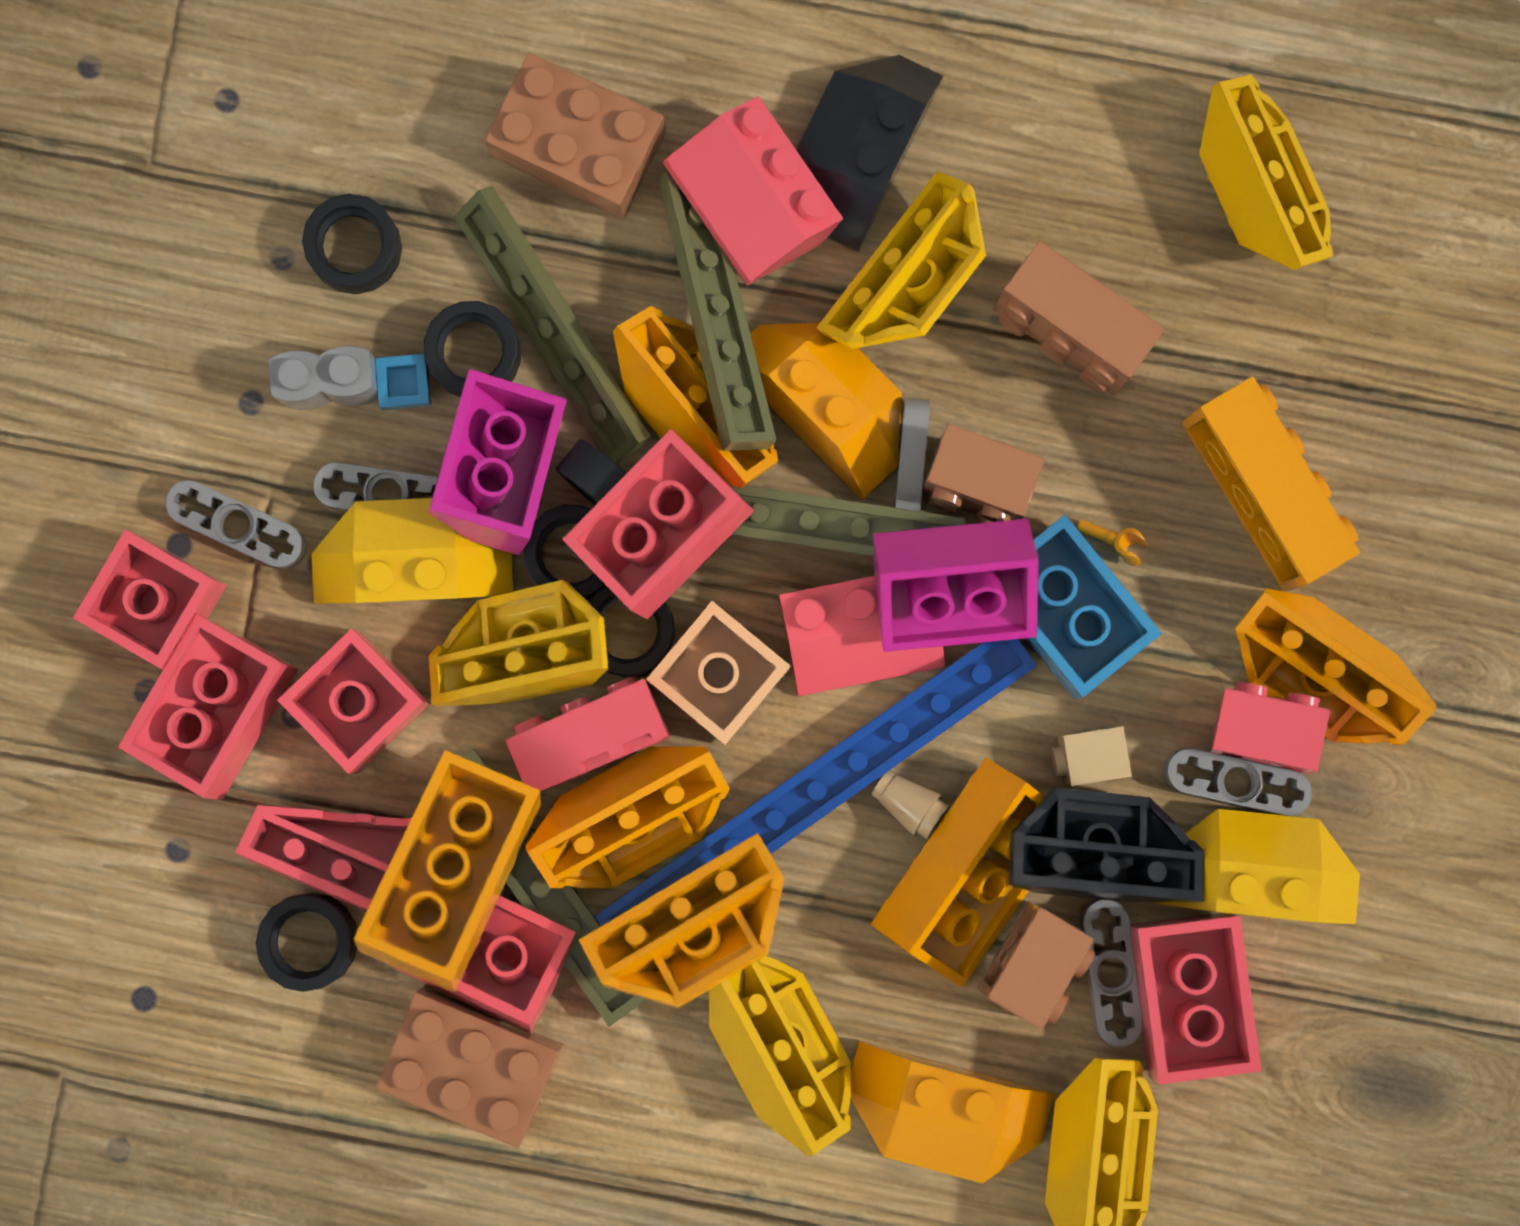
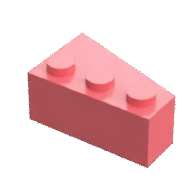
M632 676L606 687L609 694L590 702L588 696H584L561 706L562 715L547 722H544L540 715L513 726L516 735L505 741L522 782L540 790L541 793L671 738L649 682L645 679L636 682L635 677Z
M257 805L235 853L251 863L367 912L412 818L405 817L403 819L373 816L371 814H344L324 812L323 810Z

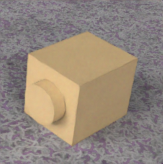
M1124 726L1056 736L1058 746L1051 747L1054 774L1056 777L1063 776L1065 786L1132 777Z

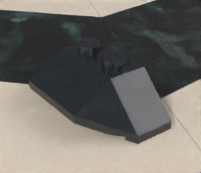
M901 55L834 71L796 149L843 217V220L827 238L859 252L937 92L943 75Z
M1056 787L1051 789L1011 832L1009 885L1040 894L1127 902H1203L1204 850L1194 840H1190L1178 824L1150 797Z

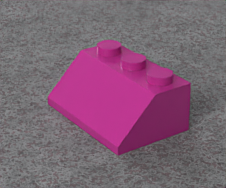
M469 369L428 513L472 542L520 555L531 537L567 399Z
M1028 519L873 534L875 582L883 652L1037 637L1038 555Z

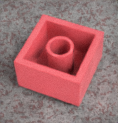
M124 530L73 619L156 667L164 669L195 614L208 619L227 584L145 537Z
M352 628L277 700L348 774H359L431 704L361 631Z
M1237 682L1234 690L1225 688L1221 697L1210 750L1211 753L1289 769L1307 775L1318 772L1330 710L1318 707L1319 698L1298 693H1289L1288 696H1285V700L1266 697L1267 687L1245 682Z

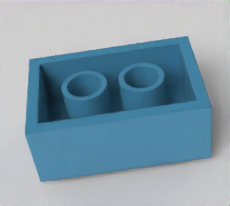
M1063 515L1033 539L1038 555L1037 637L1025 639L1073 699H1079L1086 696L1162 633L1069 518Z

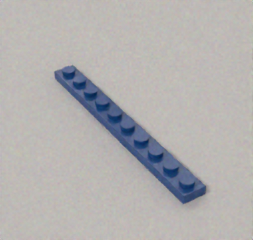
M1019 639L982 642L594 917L603 926L757 833L770 854H772L1037 667L1036 663Z

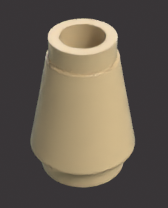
M890 771L882 776L871 795L879 800V803L913 836H916L918 833L925 839H929L934 833L940 820L946 815L950 807L940 800L941 794L898 775L896 776Z

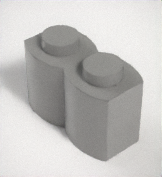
M353 346L337 347L319 356L306 351H288L268 360L271 396L286 407L296 410H312L323 407L332 401L348 406H359L378 399L375 357L370 351Z

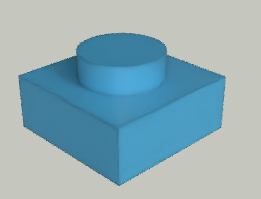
M424 354L375 358L379 408L382 411L432 406L429 368L424 359Z

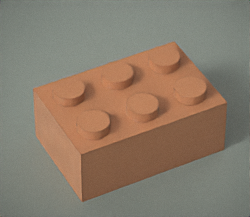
M528 52L484 142L491 157L624 220L666 134V127L663 115Z
M1041 240L1038 241L1007 284L993 309L1000 314L998 321L1006 329L1018 336H1023L1024 333H1027L1041 343L1039 350L1047 358L1060 365H1063L1066 361L1082 372L1079 378L1083 383L1101 394H1104L1107 390L1115 395L1132 377L1165 331V328Z
M424 986L414 994L375 1089L519 1149L525 1139L563 1044L535 1032H532L530 1035L466 1003Z

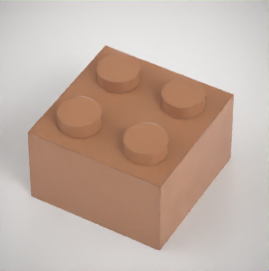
M948 423L939 438L925 476L922 494L929 497L927 504L936 509L955 514L957 508H961L975 513L974 521L977 523L1019 520L1026 514L1045 458Z
M1027 901L977 988L990 1000L1043 1030L1047 1021L1054 1024L1064 1011L1069 997L1063 993L1073 976L1080 979L1090 966L1095 955V951L1090 949L1094 938L1040 906Z

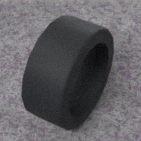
M344 194L331 197L317 206L305 223L302 238L305 259L322 282L338 292L361 294L374 291L389 281L399 266L402 252L399 230L383 206L366 196ZM348 216L364 217L372 222L380 232L382 241L380 255L375 263L366 270L356 273L342 272L333 267L325 257L323 247L325 234L331 225L341 218Z
M461 301L443 309L430 322L424 338V359L434 379L450 394L461 397L465 378L457 376L448 368L444 359V344L447 336L454 328L466 322H480L490 326L498 334L502 343V356L498 366L489 375L510 382L513 381L521 363V342L510 320L496 307L480 301Z
M579 439L555 468L572 487L594 506L627 474L613 460L584 439Z
M561 505L545 511L535 520L530 540L523 551V560L530 578L537 585L559 581L548 572L542 559L543 546L547 537L558 527L566 524H578L591 509L582 505ZM595 573L583 581L569 583L585 600L591 598L595 592L607 586Z
M605 586L595 592L588 603L602 615L610 605L621 600ZM666 601L653 613L657 624V635L651 648L645 654L633 659H621L612 656L607 651V673L623 678L642 676L654 670L668 654L674 642L675 626L674 617Z
M311 892L287 897L270 908L259 925L256 938L259 963L268 977L283 988L300 992L322 989L342 977L355 960L357 946L353 939L357 933L356 922L347 908L330 896ZM307 911L321 914L328 919L336 930L338 942L335 955L330 962L320 970L311 972L295 970L288 965L281 956L278 946L280 929L287 919L297 913Z

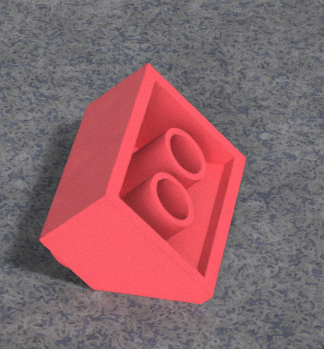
M759 96L717 117L663 162L672 178L747 286L819 247L843 220L841 214Z
M670 429L562 540L632 612L648 619L755 510L686 442Z
M875 576L779 595V604L798 697L945 667L943 646L883 652Z
M195 614L118 748L202 798L223 800L279 704L277 700L287 691L299 669L259 645L201 615Z
M499 896L455 993L396 967L394 969L531 1035L555 988L576 932Z

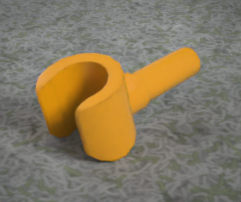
M1081 519L1077 527L1079 532L1113 546L1123 561L1131 566L1140 565L1142 562L1137 555L1127 551L1128 547L1134 543H1140L1145 547H1149L1142 534L1135 528H1126L1118 533Z

